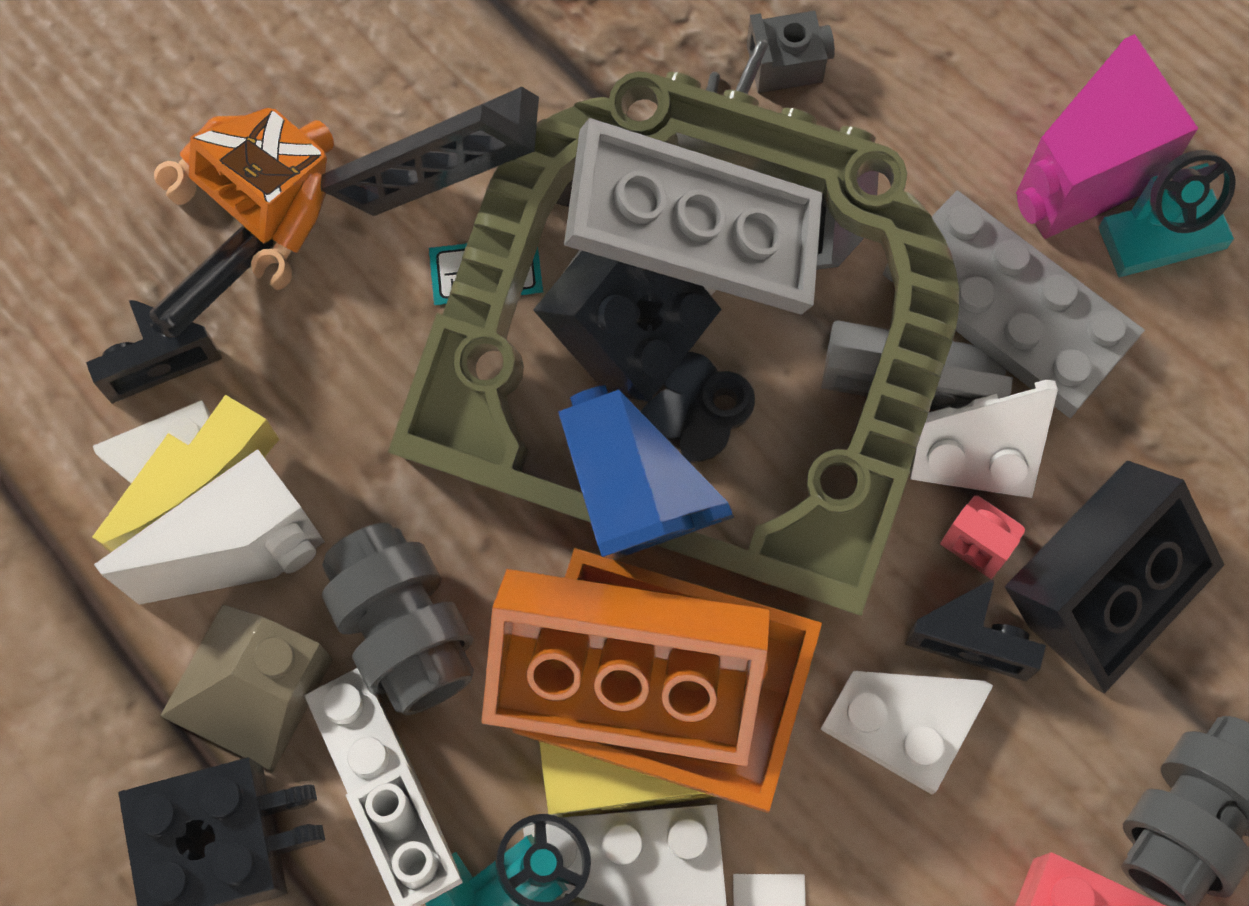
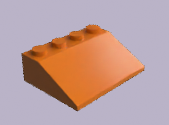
M574 548L564 578L770 610L768 650L748 765L730 764L513 729V733L769 813L822 623Z

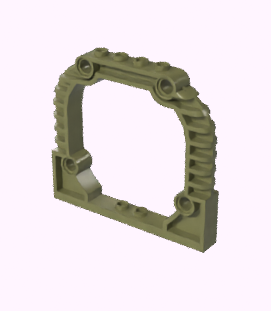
M640 71L626 74L615 83L609 98L598 97L576 102L573 107L553 114L547 119L537 122L535 151L498 166L490 179L443 315L437 313L388 453L591 523L581 492L521 472L529 450L517 430L507 396L517 389L523 379L524 372L522 356L507 340L512 318L547 218L567 184L573 180L579 131L589 118L822 192L829 213L840 227L859 237L881 244L895 287L890 330L851 443L847 450L834 449L827 451L814 460L807 478L806 487L809 497L781 516L756 526L748 550L697 532L678 537L657 546L862 616L953 342L959 313V285L951 251L930 213L913 195L904 191L907 180L904 160L896 151L875 143L876 137L860 128L842 126L840 132L817 125V119L807 112L794 108H783L781 113L759 107V101L751 95L736 90H725L723 95L701 89V83L698 80L678 72H668L666 78ZM644 99L657 104V110L654 115L647 120L635 121L626 116L629 107L636 101ZM876 171L888 178L891 188L880 195H869L859 187L857 180L866 172ZM500 351L503 357V367L500 373L489 380L479 379L476 372L479 358L486 352ZM833 466H843L850 470L856 481L854 493L848 498L841 500L832 499L827 496L820 484V477L826 469Z

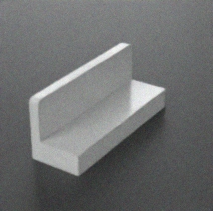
M835 321L831 329L821 388L867 397L889 330ZM953 341L930 408L937 410L946 407L962 408L970 404L972 400L996 393L998 399L1010 396L1013 377L1005 376L1006 369L975 345Z

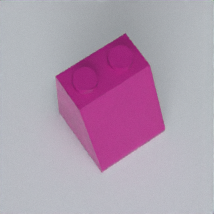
M1135 34L1125 38L1041 137L1016 194L1020 212L1030 224L1035 223L1044 239L1140 196L1151 177L1158 176L1166 165L1183 154L1198 130L1197 125Z

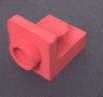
M974 496L953 522L940 545L992 579L1019 544L1025 528L980 496Z

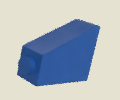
M606 385L584 390L570 397L572 407L558 411L602 557L616 560L735 518L731 506L726 499L620 390L608 393Z

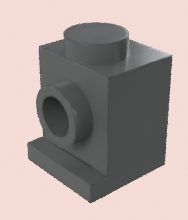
M815 10L762 19L761 13L750 15L747 37L749 58L758 40L765 39L768 42V47L754 78L758 93L823 83L827 60L834 58L835 46L830 25L819 26Z

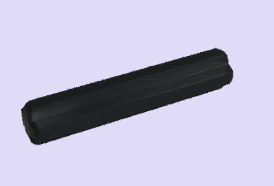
M242 226L150 311L149 315L152 319L150 325L156 333L161 332L167 338H176L251 267L252 258L258 251L269 249L273 246V239L263 244L255 235Z

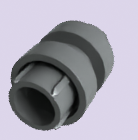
M378 523L349 534L327 551L322 567L330 582L322 592V599L340 633H362L365 640L355 649L352 658L371 694H387L395 711L401 712L404 715H413L446 701L471 682L474 669L465 651L471 646L473 636L455 603H432L430 596L438 589L442 578L424 544L420 542H406L400 529L393 528L389 523Z
M1222 716L1216 719L1207 734L1196 731L1182 734L1161 766V774L1170 786V792L1159 789H1147L1123 823V831L1133 843L1127 858L1121 865L1124 874L1139 889L1166 906H1199L1206 893L1216 897L1228 898L1234 893L1249 869V847L1242 840L1243 836L1249 837V722L1236 717Z

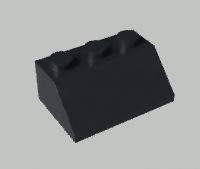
M1127 460L1006 584L1005 588L1027 626L1091 686L1105 694L1225 564L1185 481Z

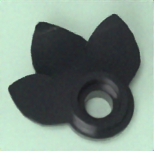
M688 352L664 382L666 390L650 400L641 410V413L667 440L680 439L681 454L690 463L704 462L719 455L727 446L731 430L742 426L751 417L755 406V393L751 384L743 376L730 371L719 372L703 354ZM721 395H728L735 400L736 405L730 410H721L716 407L714 400Z

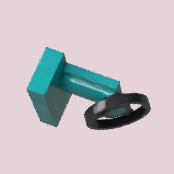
M1195 150L1184 153L1166 165L1158 176L1151 177L1132 210L1103 218L1098 228L1119 278L1222 251L1230 246L1234 237L1223 213L1233 198L1236 179L1232 167L1226 160L1208 150ZM1207 160L1216 162L1212 165L1204 163L1197 166L1184 168L1185 166L1198 161ZM1223 173V189L1217 200L1213 189H1210L1209 183Z
M550 814L528 816L515 823L506 832L498 847L496 860L475 877H472L457 852L452 853L463 883L426 902L425 905L566 906L579 895L587 883L591 868L589 847L581 832L569 821ZM546 824L564 830L576 842L582 858L581 875L563 867L561 852L554 845L547 843ZM534 825V837L532 834L524 837L505 852L508 842L518 831L527 826ZM565 883L572 886H576L575 889L567 896L559 900H556L567 890H569Z

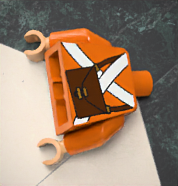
M264 108L248 115L215 116L209 119L198 133L190 137V142L180 152L182 159L179 163L165 161L156 167L154 179L163 190H167L166 196L176 205H183L189 202L195 195L197 184L263 244L271 239L276 241L272 249H263L253 256L251 268L253 274L260 279L270 264L279 263V268L273 275L270 285L275 290L285 288L292 278L291 266L286 261L291 251L299 252L318 219L326 193L321 191V177L326 171V153L333 149L334 139L328 127L319 120H314L298 129L276 109Z

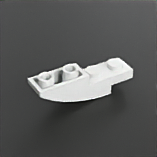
M358 668L304 695L348 793L346 798L394 906H421L463 883L438 821L401 740L393 729L378 695H373L369 692Z

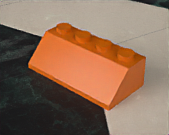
M506 569L492 607L481 724L747 766L768 650L770 610Z

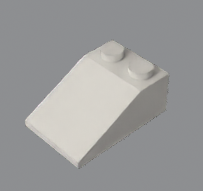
M257 449L94 565L102 576L140 605L273 579L284 571L285 573H293L307 565L316 555V548L325 541L302 507Z

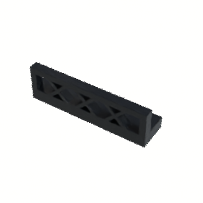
M524 87L512 90L322 174L321 191L372 216H376L535 151L539 96Z

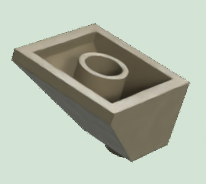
M222 605L160 716L243 758L249 757L262 765L263 768L273 772L308 707L304 695L319 687L333 658L320 643L270 619Z

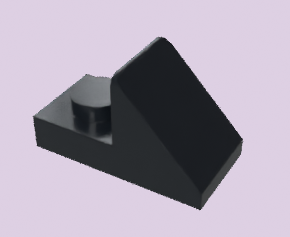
M129 300L143 339L135 343L123 342L115 344L106 349L102 356L86 362L93 383L113 404L223 358L204 326L192 322L176 338H167L161 332L156 333L150 325L152 319L149 314L154 307L135 300Z
M994 580L976 587L919 618L908 632L905 642L907 646L1022 681L1029 680L1041 669L1046 648L1044 644L1030 641V634L1021 628L1007 624H993L991 629L983 626Z

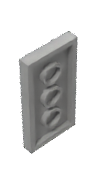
M589 118L579 131L564 245L802 315L814 305L822 192Z
M956 190L932 216L947 242L957 271L959 313L956 331L1029 388L1035 389L1034 383L1042 380L1055 381L1058 392L1054 407L1071 419L1145 330ZM887 263L883 275L893 282Z

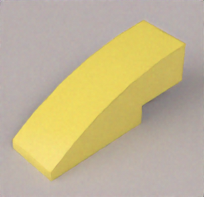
M225 395L189 445L169 433L166 435L92 538L111 553L257 449L265 458L279 441L278 436L266 418Z

